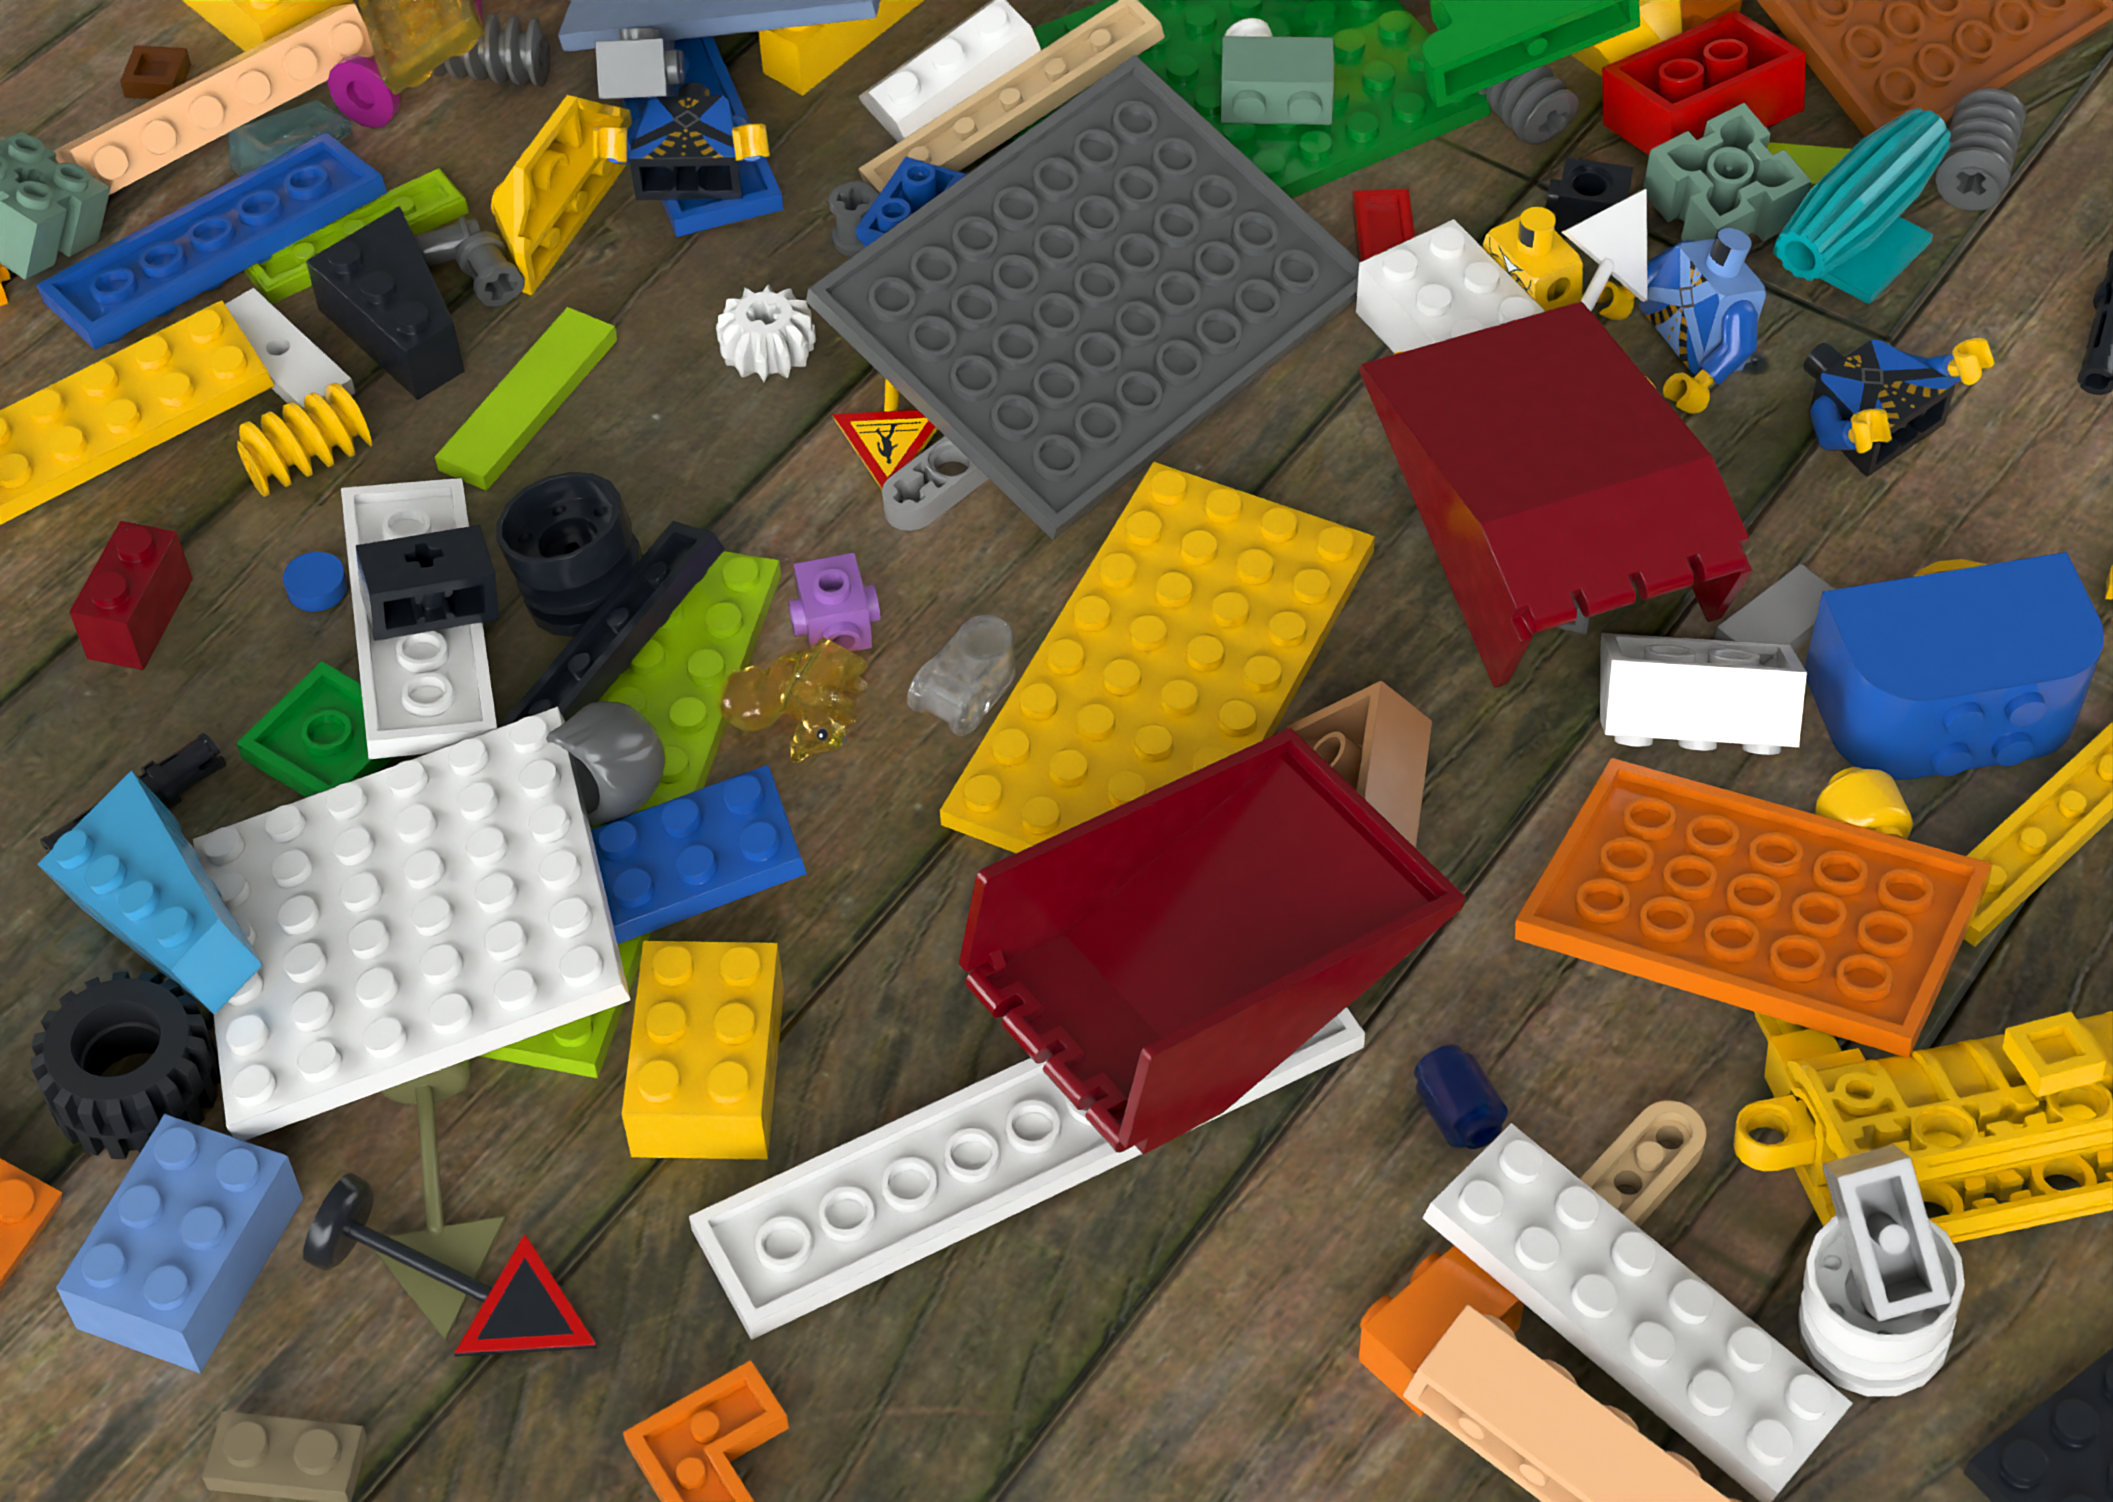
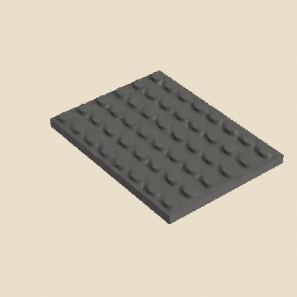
M1133 55L808 289L806 302L1054 540L1356 301L1360 261L1136 55Z

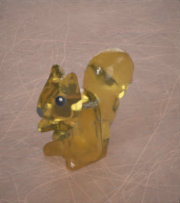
M822 637L805 650L795 651L779 657L766 671L754 665L744 670H734L725 681L721 682L718 688L717 707L720 714L731 725L742 731H759L768 728L784 713L797 720L798 724L789 740L791 761L797 763L807 756L828 753L846 743L848 732L844 724H854L857 721V716L852 712L856 707V703L845 696L844 693L846 691L857 694L866 692L869 684L859 675L864 673L867 663L856 654Z

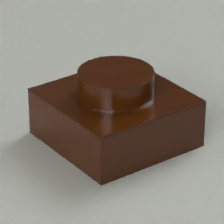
M134 45L120 80L125 98L155 99L184 84L191 67L187 48Z

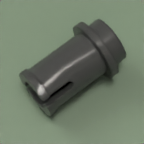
M464 216L459 217L460 223L420 235L415 234L414 238L427 266L432 267L456 260V252L460 244L467 237L481 232L477 218L465 221Z

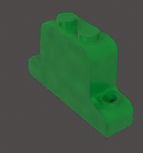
M1430 0L1432 20L1439 31L1431 34L1422 46L1427 91L1438 108L1640 27L1639 0Z

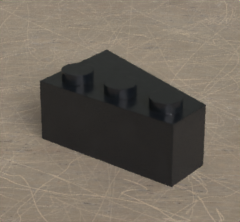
M400 206L306 260L318 309L417 400L465 372L454 322Z

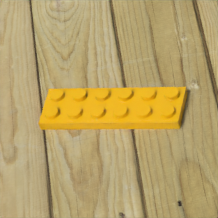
M223 300L0 410V525L274 387L268 370Z

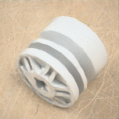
M1837 1215L1816 1234L1806 1261L1803 1280L1804 1289L1801 1294V1304L1798 1313L1800 1342L1813 1366L1838 1387L1864 1396H1898L1924 1386L1943 1366L1952 1340L1956 1315L1960 1307L1965 1283L1960 1254L1947 1233L1928 1219L1951 1302L1879 1322L1874 1319L1861 1303Z

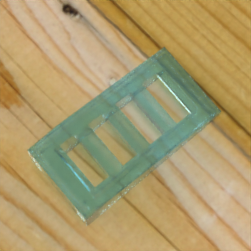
M315 100L235 128L228 132L230 167L237 174L243 176L325 132L339 142L352 133V123L319 100Z

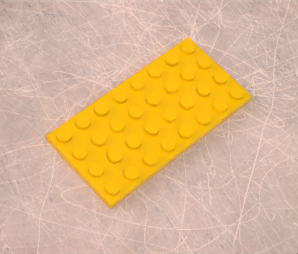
M1153 462L941 807V825L1018 853L1273 736L1374 553L1375 536Z

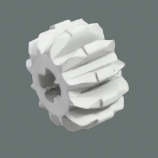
M769 284L763 292L754 293L744 288L741 299H726L724 313L718 316V323L716 325L721 355L725 359L726 365L736 366L741 378L756 372L760 375L763 382H765L769 374L779 373L788 378L791 366L805 367L809 352L814 350V343L816 341L815 326L812 324L811 311L807 306L806 300H796L791 288L774 293Z

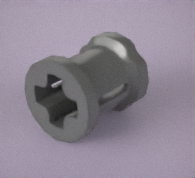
M849 181L835 187L829 194V209L836 217V225L832 230V244L842 255L853 257L866 247L857 238L856 228L879 196L868 183Z
M484 231L467 237L460 244L456 252V261L461 271L473 278V290L485 306H503L521 293L524 287V277L513 263L508 262L506 247L500 236L493 232Z

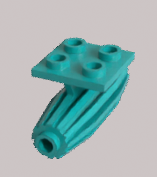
M1915 108L1905 112L1862 139L1809 190L1779 235L1773 248V254L1777 255L1778 259H1781L1783 262L1782 266L1786 270H1790L1793 276L1798 279L1802 277L1805 278V281H1812L1815 278H1820L1870 305L1932 241V233L1899 217V215L1920 195L1950 148L1951 142L1949 138L1951 135L1943 119L1930 110L1922 111V108Z

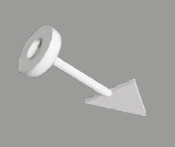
M1646 189L1562 232L1599 264L1581 299L1591 312L1610 275L1616 278L1642 302L1648 300Z

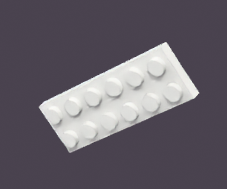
M462 478L341 488L368 758L377 759L427 754L497 729L482 622L374 641L360 593L355 545L469 527Z
M1512 1123L1431 1202L1423 1216L1427 1223L1760 1502L1773 1501L1853 1404Z

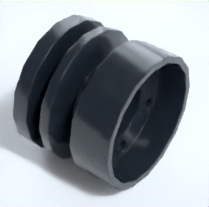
M567 472L545 477L525 487L505 505L497 520L496 539L508 567L517 579L516 585L524 598L526 608L536 625L553 635L575 637L643 556L640 543L632 532V523L620 494L611 481L594 473Z

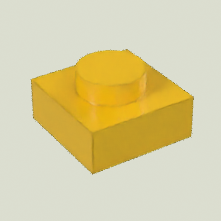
M2072 1012L2006 1028L2002 1048L2036 1097L2102 1081L2106 1059Z

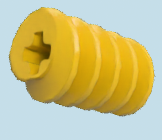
M335 382L326 386V401L315 392L305 395V411L294 402L283 405V421L271 411L261 416L262 431L250 421L240 425V441H237V449L249 477L263 497L270 495L268 476L274 475L285 487L291 485L289 467L295 465L306 477L313 475L311 457L317 455L327 467L333 466L332 447L336 445L348 457L355 456L353 437L359 435L367 445L372 447L370 433L358 405L340 384Z

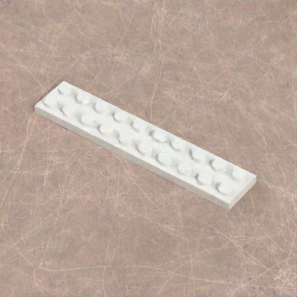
M1346 1007L1224 1113L1209 1121L1364 1048L1365 1032ZM1029 1058L689 1216L691 1229L752 1340L1142 1153L1136 1146L1117 1153L1085 1118V1114L1090 1107L1078 1110L1043 1072V1066L1046 1061L1036 1064Z

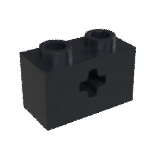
M480 525L355 545L360 593L374 641L499 620L496 573Z

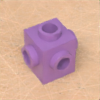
M855 553L794 564L797 599L788 600L790 619L794 636L806 635L811 658L845 655L853 651L873 648L870 623L881 620L879 603L874 584L866 586L862 584Z

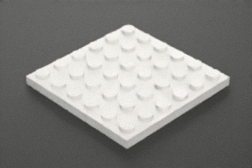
M558 707L525 717L509 725L462 740L418 758L401 762L396 766L349 783L338 785L327 791L280 806L269 812L219 828L193 839L194 849L201 859L199 861L201 866L217 886L222 895L220 898L224 905L235 917L263 964L214 1015L226 1127L234 1138L242 1141L254 1138L630 1001L574 756L561 746L553 742L548 743L546 740L548 733L565 723Z

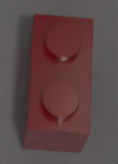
M126 521L119 522L69 611L87 659L139 670L145 669L193 580L177 531Z

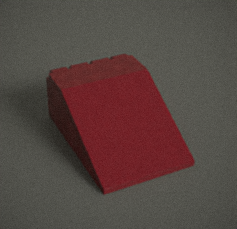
M1582 301L1361 364L1359 372L1491 683L1495 688L1507 685L1532 640L1531 633L1535 634L1577 620V610L1573 602L1575 599L1582 615L1588 618L1634 604L1636 595L1631 582H1634L1643 600L1691 586L1706 620L1712 622L1723 617L1753 570L1743 550V547L1749 540L1748 533L1712 455Z
M1289 728L981 869L975 879L958 964L966 973L973 970L966 977L965 986L994 1018L1004 1016L1001 1022L1002 1027L1036 1064L1046 1061L1043 1066V1072L1078 1110L1090 1107L1085 1114V1118L1117 1153L1136 1146L1145 1155L1224 1113L1459 912L1463 907L1466 896L1292 728Z

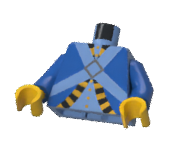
M1734 228L1721 229L1715 239L1682 241L1647 262L1648 300L1641 301L1638 307L1695 376L1692 378L1685 373H1676L1667 379L1663 386L1664 396L1677 402V408L1690 414L1702 412L1709 403L1710 392L1708 388L1713 383L1719 386L1733 372L1742 371L1746 360L1757 348L1758 320L1766 297L1764 284L1744 262L1751 248L1750 238L1742 231ZM1607 281L1597 302L1603 303L1609 301L1613 296L1614 298L1612 303L1600 311L1599 314L1611 320H1623L1632 312L1634 298L1637 296L1624 285L1619 286Z

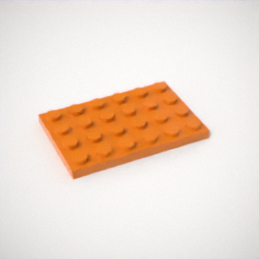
M1611 758L1515 920V939L1909 1058L1987 889L1992 863Z

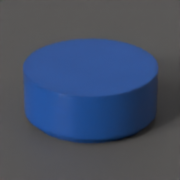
M309 552L300 555L287 565L283 573V583L289 601L295 607L304 611L316 612L329 609L343 599L348 589V582L341 561L336 556L326 552Z

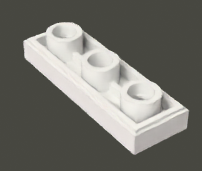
M254 288L225 304L268 370L274 384L272 389L285 402H294L305 411V395L315 392L326 401V386L335 382L340 384L350 395L355 394L352 379Z

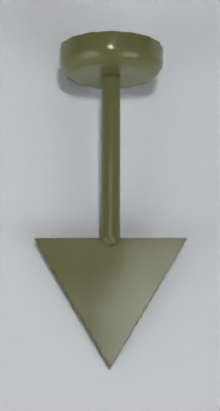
M470 1059L385 1089L380 1091V1093L387 1099L402 1104L417 1105L427 1225L425 1230L395 1234L388 1237L477 1280L503 1228L506 1217L501 1216L444 1226L434 1111L435 1102L446 1100L460 1093L469 1083ZM374 1250L446 1341L469 1296Z

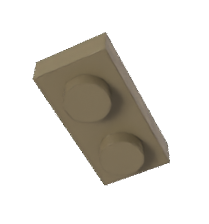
M221 1411L202 1479L207 1489L211 1491L315 1502H351L368 1438L362 1425Z

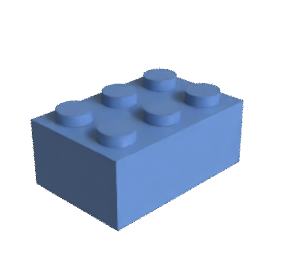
M164 1114L56 1287L76 1329L201 1374L304 1199L288 1156Z

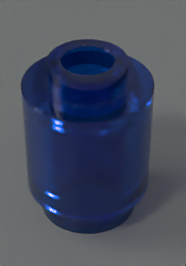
M1445 1045L1431 1051L1419 1061L1414 1070V1077L1418 1081L1416 1093L1447 1143L1455 1148L1479 1149L1493 1142L1502 1131V1124L1507 1118L1508 1108L1474 1055L1464 1053L1458 1045Z

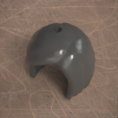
M607 701L590 703L564 724L548 733L546 737L548 743L553 742L574 756L590 827L605 825L635 813L650 799L662 778L665 766L663 744L652 724L630 705Z

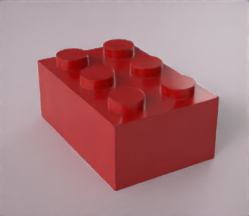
M1733 10L1603 67V125L1647 155H1650L1651 149L1687 131L1691 133L1696 141L1703 138L1707 121L1743 103L1747 105L1765 128L1775 126L1780 121L1804 111L1806 52L1740 12Z

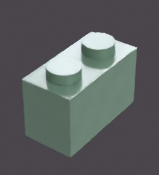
M1223 36L1221 123L1331 124L1334 88L1333 38Z

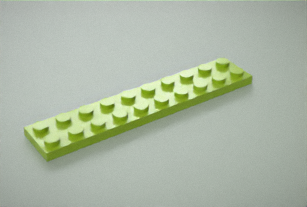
M723 551L708 569L705 577L692 588L672 612L668 621L656 631L632 660L628 669L620 674L601 697L599 702H620L630 705L639 711L655 728L664 747L665 766L660 783L650 799L635 813L704 788L781 578L779 560ZM594 825V826H591L590 828H591V829H594V828L600 827V826H602V825ZM651 932L618 944L628 992H630L641 962L643 941L649 940ZM626 1002L479 1056L598 1079Z

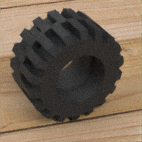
M128 971L115 972L110 981L101 983L99 977L84 982L87 989L78 994L70 990L59 999L62 1005L59 1011H47L40 1021L45 1032L34 1034L31 1047L36 1056L31 1058V1066L37 1084L57 1126H60L64 1136L72 1144L80 1141L85 1152L96 1156L106 1148L111 1159H126L129 1151L138 1150L139 1154L141 1153L164 1114L198 1126L205 1120L201 1108L213 1107L218 1096L214 1085L221 1083L220 1067L217 1061L219 1058L197 1003L190 993L183 994L179 984L171 979H167L160 984L157 975L154 973L142 971L137 979H131ZM138 1053L153 1054L142 1066L129 1073L112 1077L101 1076L110 1065L121 1058Z

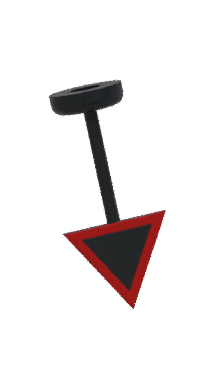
M352 1173L344 1175L333 1186L314 1217L303 1248V1260L306 1263L321 1270L332 1269L338 1266L349 1255L356 1243L359 1242L483 1302L481 1309L456 1349L455 1357L597 1348V1344L525 1234L495 1285L491 1287L365 1226L373 1206V1190L367 1181Z

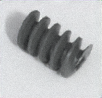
M448 9L443 23H439L433 31L429 48V64L432 73L437 77L444 76L448 72L449 75L456 79L465 78L469 74L474 81H484L490 76L495 83H506L510 78L515 85H527L531 80L536 87H543L549 73L550 47L547 36L542 33L539 18H531L527 31L522 32L519 17L511 15L506 29L501 30L500 19L497 13H490L485 27L482 28L480 27L477 11H468L464 25H460L456 9Z
M1547 65L1478 91L1479 94H1487L1490 108L1501 116L1502 121L1513 129L1514 134L1520 140L1533 145L1544 143L1561 133L1571 123L1579 106L1577 95L1568 90L1564 81L1554 76L1553 70Z
M1986 88L1975 90L1963 96L1956 104L1949 127L1951 135L1949 141L1951 145L1938 166L1935 178L1939 193L1948 203L1957 208L1971 211L1985 210L1997 205L2001 192L2008 186L2026 117L2024 105L2016 96L2004 90Z

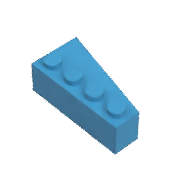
M131 770L71 831L58 839L53 849L37 865L82 910L166 977L179 984L185 992L190 993L195 1000L215 1015L263 964L235 917L224 905L220 898L222 896L220 891L199 862L201 859L181 832L182 827L176 817Z

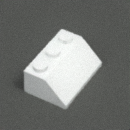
M992 0L859 95L862 104L899 143L1034 56L1041 49L1031 26L1006 0Z
M1602 633L1600 721L1605 735H1614L1615 742L1628 746H1650L1653 744V738L1677 739L1680 747L1691 750H1714L1717 748V742L1742 744V749L1750 753L1763 755L1779 754L1781 746L1799 747L1807 672L1790 645ZM1758 654H1775L1766 664L1762 665L1759 663L1760 655Z

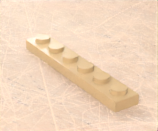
M1138 0L1117 1L860 167L859 172L863 182L870 184L873 190L880 194L905 156L959 172L1099 81L1133 55L1141 54L1164 39L1161 23Z

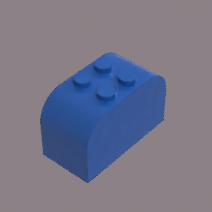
M2063 552L1823 591L1804 668L1807 672V683L1830 738L1838 752L1850 764L1862 769L1881 770L1891 775L1894 780H1908L1933 775L1953 776L1969 769L1998 764L2002 766L2016 765L2028 759L2046 756L2061 748L2070 739L2076 727L2102 652L2104 630L2068 553Z

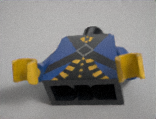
M695 82L682 85L678 90V97H655L649 100L643 118L636 119L627 129L616 126L593 128V159L607 158L614 163L630 165L636 200L742 199L743 192L739 160L745 163H755L762 156H770L765 124H748L743 117L731 116L729 99L724 96H711L707 87Z
M1984 338L1968 339L1955 346L1952 350L1953 354L1932 358L1901 352L1881 340H1870L1846 357L1827 343L1819 344L1806 358L1803 370L1816 380L1809 413L1820 447L1827 451L1840 450L1866 477L1870 476L1946 423L1956 383L1962 381L1966 385L1975 384L1982 376L1981 369H1989L1994 365L1995 362L1988 341Z

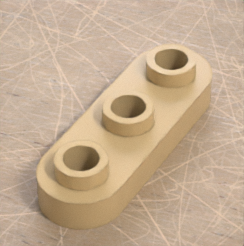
M1677 1101L1653 1103L1638 1115L1582 1175L1580 1180L1636 1226L1640 1227L1699 1162L1706 1140L1705 1123L1693 1108ZM1669 1140L1674 1142L1678 1148L1665 1149L1658 1142ZM1619 1185H1629L1637 1193L1632 1195L1623 1194L1616 1187Z

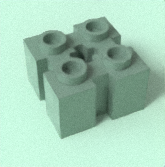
M1743 103L1707 121L1703 138L1696 141L1691 133L1687 131L1651 149L1642 190L1646 189L1648 200L1667 223L1674 219L1684 222L1681 235L1682 241L1715 239L1718 232L1723 228H1734L1742 231L1747 236L1749 234L1758 235L1762 241H1765L1783 231L1809 192L1811 180L1785 150L1775 155L1768 151L1767 147L1771 133L1747 105Z
M21 131L0 141V264L26 280L55 265L58 250L70 257L98 242L111 187L90 175L86 169L72 163L56 164L57 153L45 147L37 138L28 136Z

